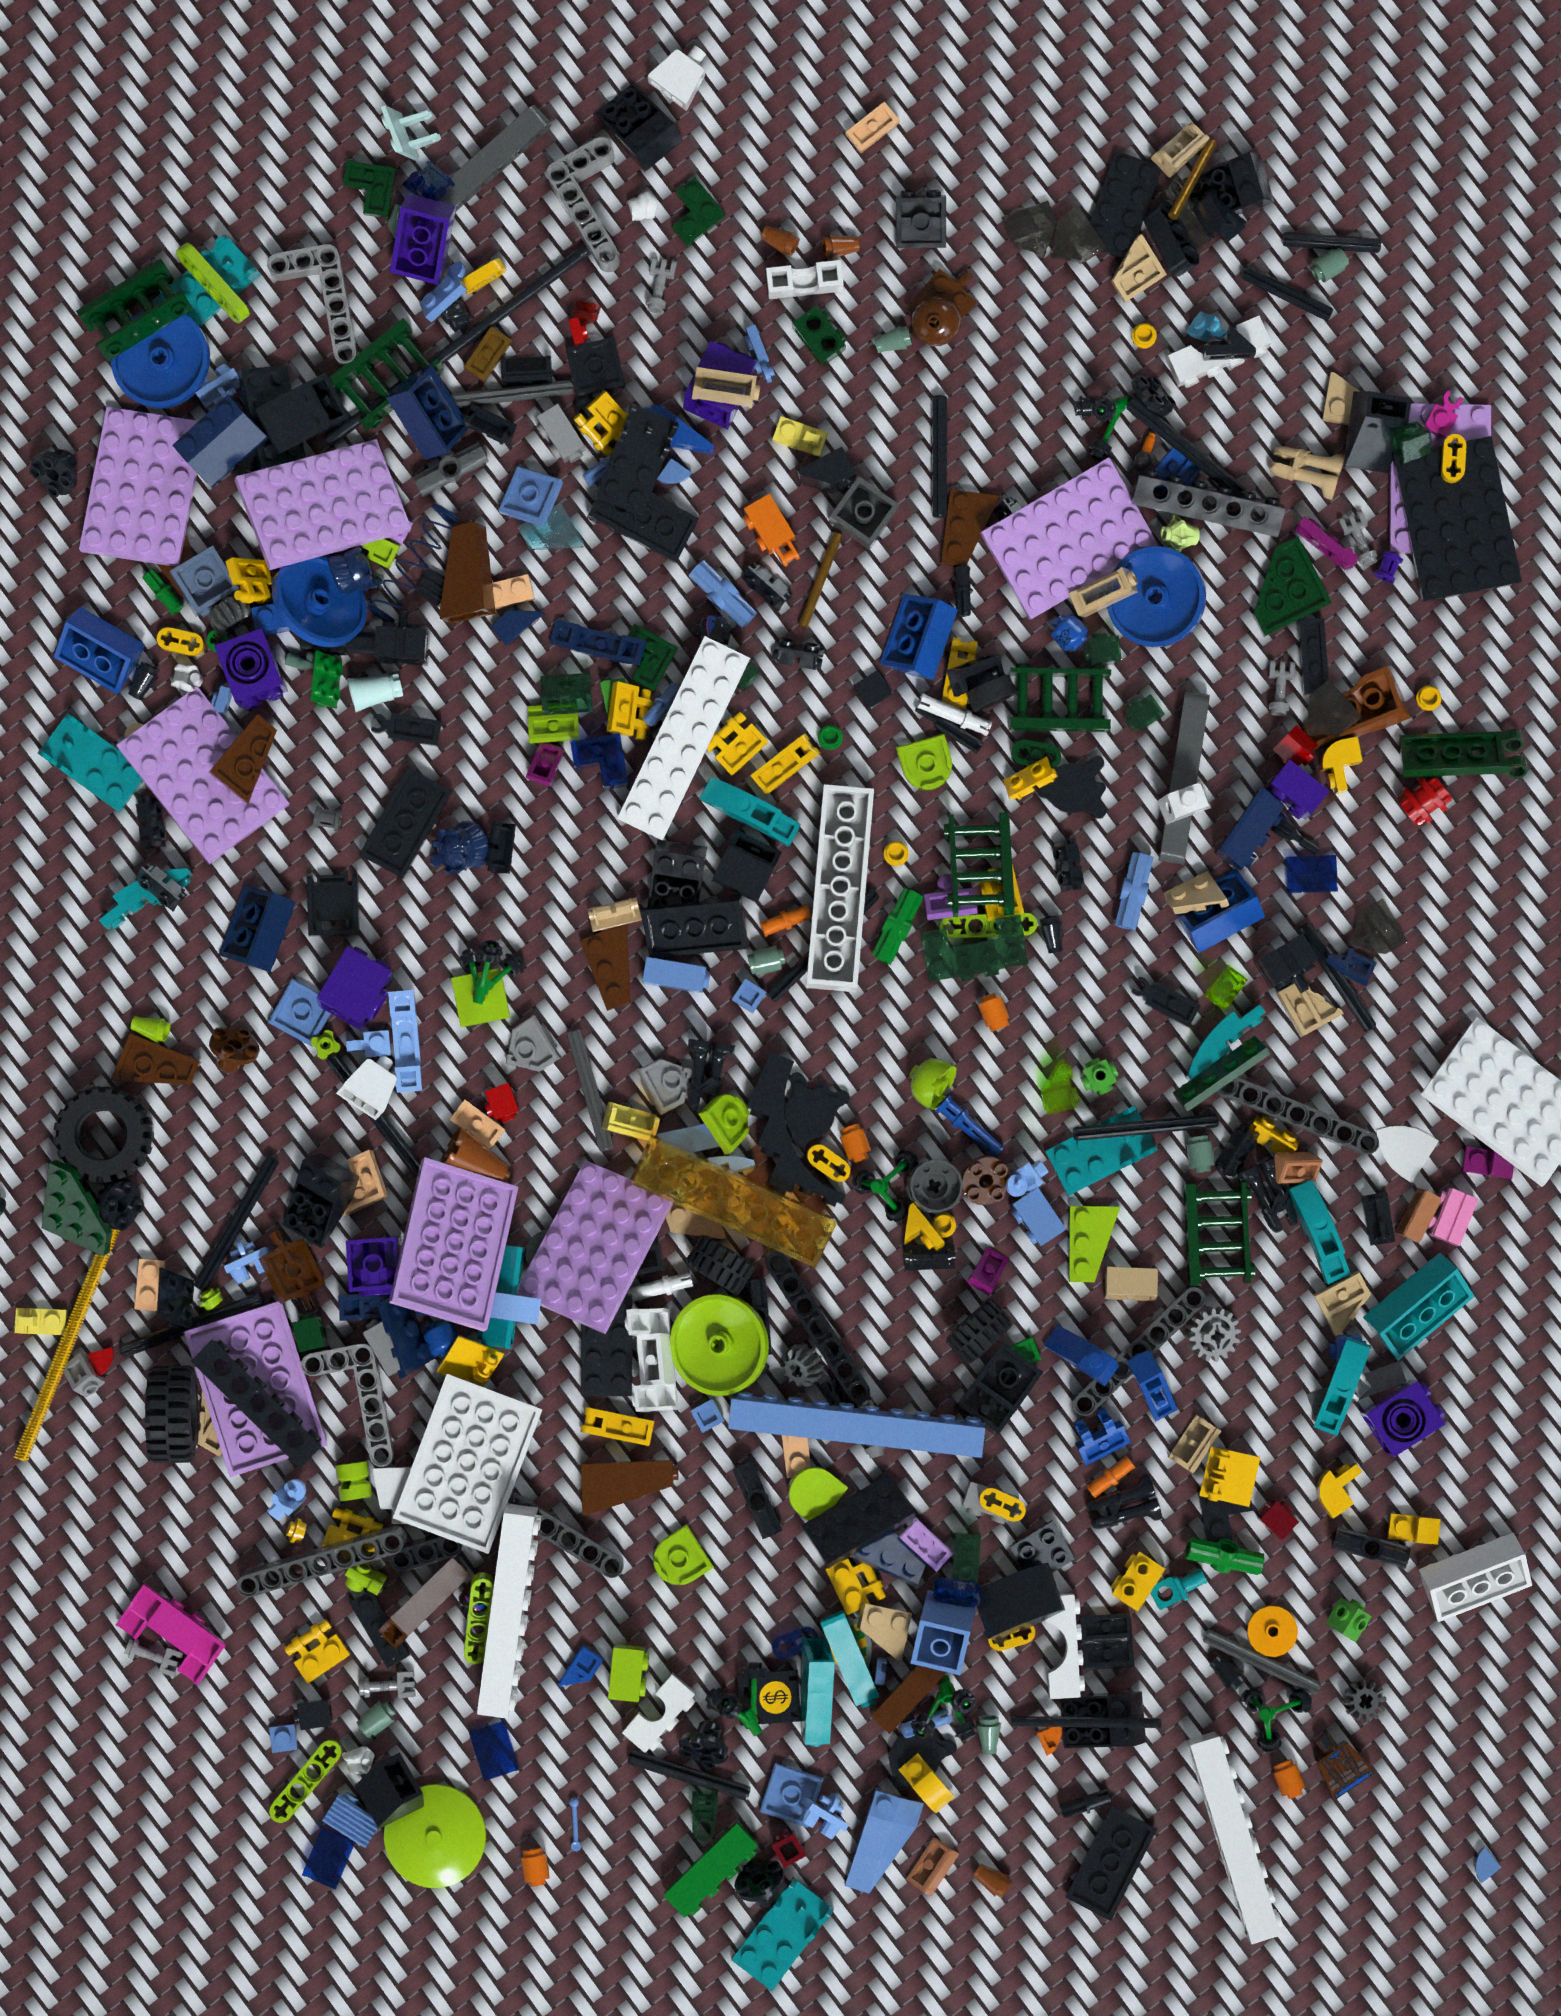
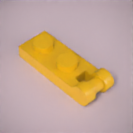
M953 637L947 670L975 659L978 642L970 640V643L960 641V638ZM958 651L968 652L967 659L957 658ZM946 673L942 702L965 711L967 695L965 693L954 697L949 677Z
M806 733L750 775L765 796L821 754L817 747L814 748L809 742L810 738ZM800 747L806 753L802 758L795 752Z
M585 1407L584 1415L586 1417L584 1424H581L580 1432L650 1446L655 1421ZM596 1417L603 1418L601 1428L594 1427Z

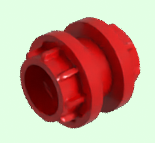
M1436 776L1417 777L1416 779L1420 784L1412 791L1407 786L1401 789L1403 794L1398 797L1397 802L1415 825L1419 826L1425 821L1427 824L1431 823L1433 820L1429 814L1437 808H1440L1444 813L1448 810L1446 805L1452 801L1451 795Z

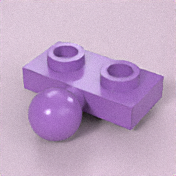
M943 874L939 877L937 886L941 892L924 894L927 920L953 917V908L948 909L947 893H952L951 874ZM974 887L958 889V896L975 895ZM977 905L959 906L958 916L978 914Z

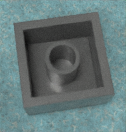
M858 476L830 515L829 522L870 550L897 513L900 505Z

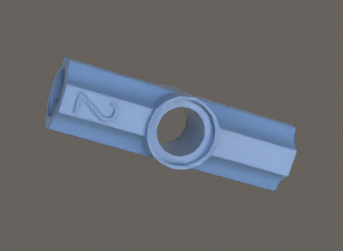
M704 560L689 574V577L707 594V598L720 611L723 610L741 628L745 627L757 614L739 595L738 590L726 578L722 579Z
M1132 853L1126 878L1124 877L1120 891V904L1114 926L1127 930H1136L1141 907L1145 903L1149 888L1148 879L1154 857L1143 853Z

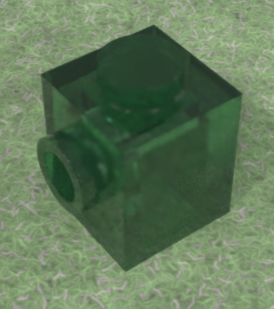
M1418 421L1390 431L1392 452L1404 464L1431 453L1430 442H1432V436L1430 431L1424 428Z
M1107 633L1093 634L1092 638L1088 639L1087 646H1083L1085 661L1090 662V667L1091 665L1120 664L1122 661L1119 635L1107 636Z
M1150 694L1142 700L1137 697L1126 705L1128 710L1124 713L1126 716L1124 722L1132 732L1135 730L1137 734H1140L1162 719L1165 713Z

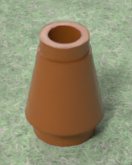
M766 226L761 234L762 240L784 256L787 254L792 256L800 241V238L795 236L794 232Z
M834 234L822 237L824 257L833 259L859 252L858 237Z
M982 1863L973 1875L994 1897L997 1895L1001 1899L1013 1882L1008 1878L1009 1875L985 1866Z

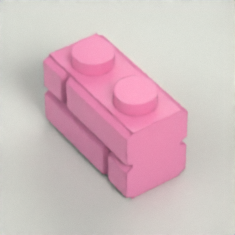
M1447 1188L1446 1192L1441 1191L1439 1195L1442 1200L1437 1215L1433 1216L1428 1226V1229H1431L1429 1235L1454 1246H1460L1479 1199L1456 1189Z

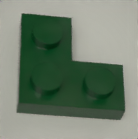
M347 160L343 187L367 191L363 210L364 215L389 219L397 170L392 167Z
M696 177L676 191L677 197L690 212L672 226V230L688 248L725 219L726 214Z
M634 624L628 636L646 640L647 642L642 656L644 659L632 681L655 692L677 653L678 647Z

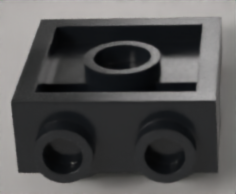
M903 190L901 195H896V248H946V195H941L940 190H927L926 195H916L914 190Z

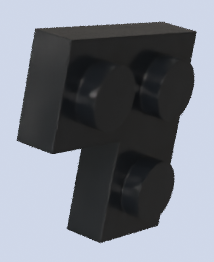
M1198 1494L1206 1540L1216 1543L1221 1539L1232 1541L1228 1515L1253 1511L1252 1501H1250V1505L1247 1507L1221 1500L1211 1501L1207 1497L1199 1496Z

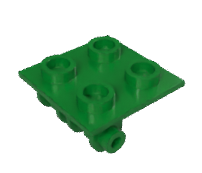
M315 651L310 701L315 702L316 707L328 706L337 709L340 699V677L343 673L342 659L320 651Z

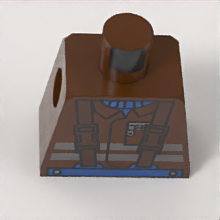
M1326 1734L1316 1741L1323 1754L1317 1757L1315 1762L1328 1792L1334 1800L1375 1774L1374 1770L1345 1740L1336 1745L1330 1735Z

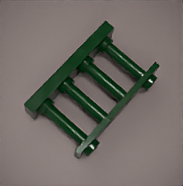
M161 258L76 311L89 332L97 329L102 340L96 344L108 362L193 309L182 290L175 294L169 286V283L174 281V278ZM160 289L166 300L153 307L147 297ZM139 302L145 313L132 320L126 310ZM118 316L124 326L110 333L105 323Z
M404 318L356 355L351 362L346 363L329 377L336 393L344 392L364 415L360 423L366 432L370 428H377L383 422V418L394 410L387 400L390 392L372 372L371 366L378 360H383L401 383L409 378L407 373L391 355V350L398 344L403 345L422 369L432 364L439 377L442 373L441 371L444 370L438 358L430 363L411 341L410 334L413 331ZM359 375L360 377L364 376L384 400L373 411L352 387V381Z
M1019 663L1015 664V667H1011L1009 675L1018 676L1017 714L1009 719V731L1109 732L1111 730V719H1105V715H1102L1103 678H1110L1111 669H1106L1105 665H1091L1090 669L1030 668V664ZM1028 676L1043 677L1042 714H1040V718H1030V714H1027ZM1053 677H1068L1067 715H1065V718H1055V715L1052 714ZM1078 677L1093 678V705L1090 719H1080V715H1077Z
M1009 812L999 813L998 822H994L993 825L954 826V814L949 815L948 824H944V839H949L952 893H947L948 909L953 908V917H958L959 906L998 904V907H1003L1004 915H1014L1015 902ZM994 835V837H999V845H995V848L956 849L955 836ZM996 858V860H1000L1001 868H997V871L957 872L956 859ZM997 881V883H1002V891L998 892V894L958 896V882Z
M1240 1182L1239 1190L1201 1192L1200 1189H1196V1184L1183 1185L1188 1286H1200V1280H1205V1278L1243 1276L1244 1284H1250L1251 1278H1255V1264L1250 1263L1247 1203L1252 1201L1251 1187H1247V1182ZM1240 1200V1215L1202 1217L1201 1214L1197 1215V1204H1201V1202ZM1241 1226L1242 1241L1203 1242V1240H1198V1230H1202V1227ZM1242 1251L1243 1266L1204 1268V1265H1200L1199 1255H1203V1252Z

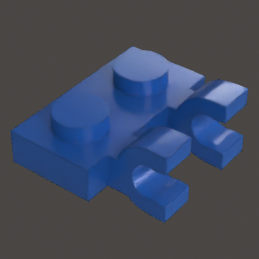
M1105 1407L1096 1411L1104 1427L1103 1429L1091 1434L1083 1419L1073 1423L1081 1438L1075 1445L1086 1466L1131 1443L1121 1421L1118 1420L1114 1423Z

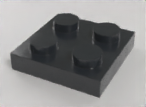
M614 337L566 348L577 398L626 387Z

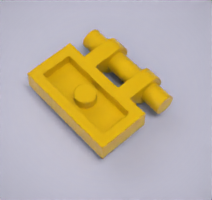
M603 391L586 407L592 414L588 419L579 413L573 420L579 425L578 429L581 433L587 434L594 442L593 446L597 451L601 450L605 456H608L613 451L608 443L612 439L617 441L626 413L606 391ZM598 422L607 431L602 436L594 428Z
M232 557L226 561L232 585H239L241 589L234 593L236 600L248 604L254 601L262 605L273 603L272 593L269 592L268 588L272 584V577L265 560Z
M619 681L613 682L607 732L630 737L633 736L635 729L637 730L636 739L644 741L646 739V731H649L650 727L643 721V717L652 707V691L643 689L641 697H638V686ZM637 707L639 708L638 719H636Z
M741 712L725 721L726 725L717 733H714L706 749L709 753L716 746L721 750L715 759L731 776L737 773L769 743L752 723L745 730L740 726L746 720V717ZM734 731L738 736L727 745L723 740Z
M335 1508L332 1517L341 1520L340 1526L329 1524L321 1547L360 1536L358 1533L347 1530L349 1523L362 1527L361 1535L383 1528V1524L375 1522V1518L369 1516L364 1518L353 1514V1511L347 1508L345 1510ZM364 1543L367 1551H375V1546L372 1543ZM340 1550L341 1556L351 1558L349 1551Z
M848 1558L829 1569H825L847 1615L860 1610L862 1603L870 1604L866 1597L869 1593L873 1592L877 1601L886 1597L882 1589L884 1585L881 1579L878 1580L873 1568L858 1561V1565L852 1567ZM862 1571L869 1585L863 1588L856 1575Z
M327 1619L319 1624H313L310 1626L311 1630L300 1637H294L291 1639V1643L284 1647L289 1656L296 1651L302 1656L294 1664L307 1684L351 1655L337 1633L329 1639L324 1632L332 1628ZM317 1638L321 1644L309 1652L305 1645Z

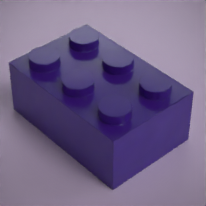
M407 193L400 208L390 268L391 273L436 285L439 284L445 271L456 206Z

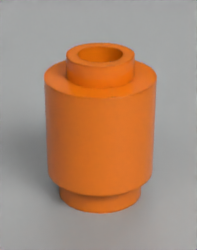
M995 993L981 998L982 1003L978 1004L986 1027H989L991 1032L1010 1025L1008 1021L1010 1017L1001 996L996 997Z
M854 1124L840 1130L842 1135L840 1140L848 1160L853 1159L855 1163L868 1159V1153L872 1152L864 1129H861L859 1124Z
M1292 1759L1273 1766L1275 1771L1273 1775L1282 1796L1287 1795L1289 1799L1303 1794L1301 1789L1306 1786L1297 1764L1294 1765Z
M543 1848L522 1851L523 1857L521 1862L525 1883L530 1882L531 1887L546 1884L545 1879H549L550 1875L546 1853H543Z

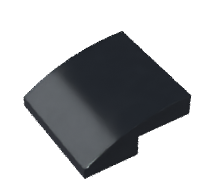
M1130 1613L1079 1617L1082 1633L1081 1647L1084 1671L1135 1666Z

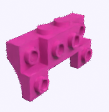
M144 1584L116 1623V1626L126 1631L135 1640L138 1639L147 1626L187 1655L177 1671L198 1685L227 1643L210 1632L204 1625L206 1621L195 1613L190 1615L184 1611L185 1606L175 1598L169 1600L147 1584Z

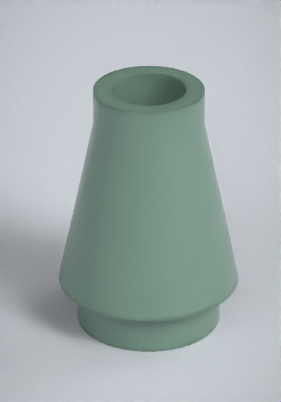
M899 325L874 339L878 353L908 349L907 346L913 345L907 326L901 327Z
M995 1715L979 1716L976 1725L981 1752L983 1754H996L1001 1728L999 1717Z

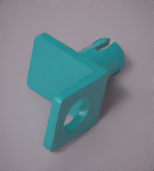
M1200 1568L1181 1579L1172 1575L1158 1582L1151 1591V1595L1158 1609L1162 1610L1180 1600H1188L1187 1592L1206 1584L1207 1580ZM1163 1586H1168L1172 1590V1597L1168 1601H1162L1158 1597V1590Z

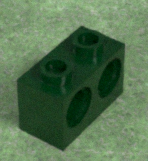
M816 305L792 322V329L822 368L846 350L845 342L847 339L839 329L835 330L830 324L832 319L824 309L820 311ZM811 320H816L821 326L817 330H810L807 327V323ZM825 340H831L835 343V347L832 350H825L821 344Z
M308 1313L298 1316L299 1321L293 1322L299 1352L329 1346L323 1316L316 1317L315 1313Z

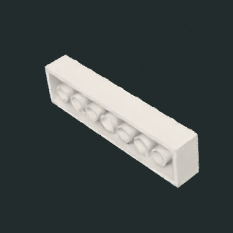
M704 636L617 819L660 840L664 839L750 660L749 657Z
M824 784L806 988L857 992L874 789Z
M508 1503L503 1513L477 1710L478 1715L508 1718L509 1712L514 1711L517 1704L518 1690H514V1686H518L522 1665H517V1661H521L525 1640H520V1638L525 1635L527 1629L528 1615H524V1611H528L532 1590H527V1586H531L535 1565H530L531 1560H535L537 1554L538 1540H534V1535L538 1536L542 1515H537L538 1507Z
M1215 1731L1185 1740L1246 1938L1251 1944L1281 1936L1279 1928L1283 1927L1279 1912L1273 1909L1271 1904L1275 1903L1271 1887L1269 1888L1268 1884L1265 1885L1264 1878H1267L1268 1875L1264 1863L1260 1859L1258 1860L1256 1856L1257 1853H1260L1256 1838L1250 1835L1248 1830L1252 1828L1249 1814L1242 1810L1241 1804L1245 1803L1241 1789L1238 1788V1785L1235 1786L1233 1779L1237 1778L1233 1763L1227 1761L1226 1754H1229L1226 1740Z

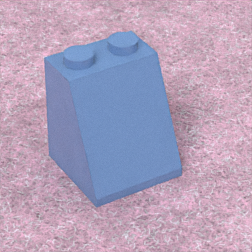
M928 1590L910 1664L961 1675L976 1610L975 1601Z

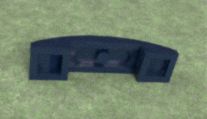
M556 619L549 643L593 657L640 665L647 641L630 636H619L582 627L579 624Z
M359 1294L338 1295L339 1321L380 1319L381 1316L377 1304L390 1297L391 1294L359 1296ZM408 1309L411 1316H428V1314Z

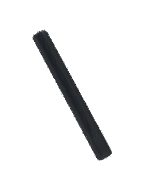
M944 395L932 397V516L937 519L947 517V397Z
M1305 923L1299 927V934H1304L1319 958L1317 961L1365 1032L1373 1029L1376 1026V1022L1345 975L1326 961L1330 953L1311 924Z
M631 1750L629 1754L628 1764L744 1801L749 1797L751 1787L637 1750Z

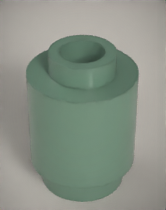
M1341 248L1331 249L1313 260V267L1310 270L1317 281L1321 280L1325 283L1343 272L1345 267L1349 265V260Z
M776 945L755 950L753 954L747 955L752 975L757 973L758 975L782 970L781 965L785 964L782 949L777 950Z
M1208 1135L1188 1138L1189 1145H1186L1190 1169H1195L1196 1173L1211 1171L1210 1166H1214L1215 1162L1211 1141H1208Z
M378 1701L361 1714V1719L356 1723L367 1738L372 1735L376 1736L395 1721L393 1718L395 1711L388 1702L383 1704L381 1701Z

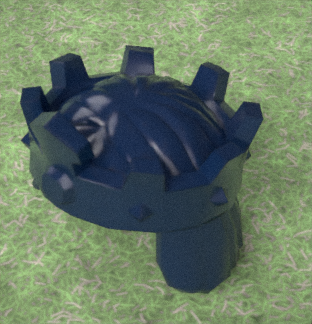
M361 545L349 548L344 553H332L327 556L328 565L337 588L347 595L358 589L360 591H367L371 588H377L376 586H380L383 583V580L378 576L372 577V567L366 558V553L364 550H361Z
M462 821L456 827L437 831L439 837L437 840L432 841V847H437L438 855L431 856L430 865L437 868L443 864L446 867L444 873L448 875L453 872L459 874L463 870L467 871L468 868L477 869L484 866L487 861L489 844L484 830L477 823Z

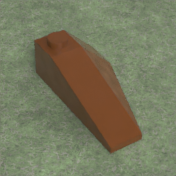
M1385 666L1360 678L1354 687L1348 692L1342 693L1336 702L1324 708L1307 722L1303 728L1305 733L1318 744L1315 748L1317 749L1342 739L1353 738L1388 728L1410 719L1411 716L1403 694L1389 666Z

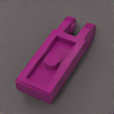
M1304 516L1294 528V531L1339 567L1347 571L1351 570L1358 561L1356 553L1351 548L1340 546V542L1336 537L1331 534L1327 535L1320 529V525L1315 520L1307 519Z

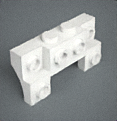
M669 1309L626 1310L625 1327L629 1335L637 1337L641 1385L633 1386L632 1403L636 1412L678 1410L675 1369L670 1347L671 1327Z

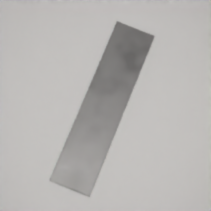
M1397 1361L1364 1373L1366 1381L1369 1382L1372 1388L1366 1391L1360 1399L1406 1383L1407 1381L1400 1362ZM1328 1387L1307 1394L1314 1416L1319 1413Z

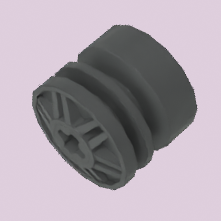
M933 1159L919 1163L906 1178L905 1190L909 1201L914 1203L919 1210L928 1213H939L949 1210L957 1204L962 1195L963 1182L960 1173L954 1165L945 1160ZM929 1180L938 1183V1186L935 1188L936 1193L927 1190V1187L930 1185Z

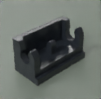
M551 356L501 358V382L503 387L553 382Z
M986 654L946 670L954 697H958L985 682L1003 676L1004 670L1001 663V655Z

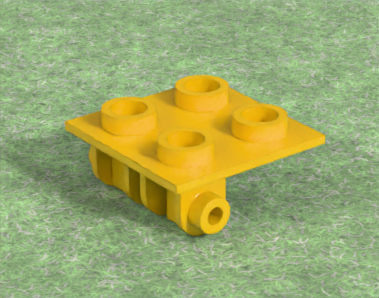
M458 1335L438 1367L437 1372L443 1375L450 1374L484 1387L504 1356V1352Z
M1211 1446L1199 1496L1207 1497L1211 1501L1221 1500L1249 1507L1261 1457Z

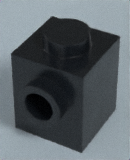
M330 1698L297 1704V1709H294V1720L296 1725L300 1724V1730L327 1727L333 1724Z

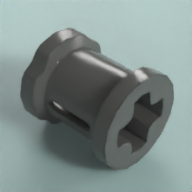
M316 806L313 827L334 828V831L339 832L343 811L341 809L332 811Z

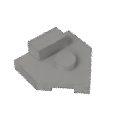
M535 1015L512 1029L511 1043L505 1064L540 1072L562 1058L556 1049L555 1041L544 1025L541 1026Z
M660 1058L637 1070L645 1093L652 1106H656L660 1115L684 1103L693 1069L685 1066L682 1067Z

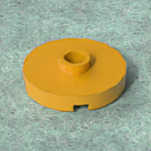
M1269 1605L1260 1608L1251 1615L1247 1623L1246 1634L1250 1644L1257 1652L1265 1656L1277 1657L1293 1648L1297 1640L1298 1627L1295 1619L1287 1610L1279 1606ZM1270 1627H1276L1277 1633L1275 1636L1268 1634Z

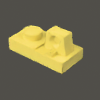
M780 416L772 441L820 458L828 432Z
M16 1308L15 1333L62 1335L67 1325L68 1310Z

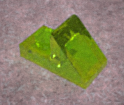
M1227 965L1205 993V996L1215 1005L1226 1011L1248 979Z

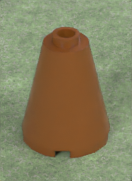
M459 1127L447 1145L449 1147L446 1154L443 1153L440 1162L506 1183L511 1174L508 1171L509 1165L467 1129Z

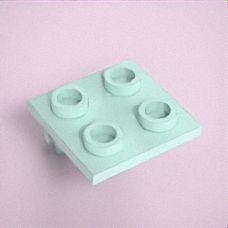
M386 105L381 107L383 112L381 119L385 128L390 130L392 135L390 142L395 152L416 161L420 159L416 149L441 140L440 134L434 133L410 141L405 129L410 125L431 118V111L426 110L403 117L402 113Z

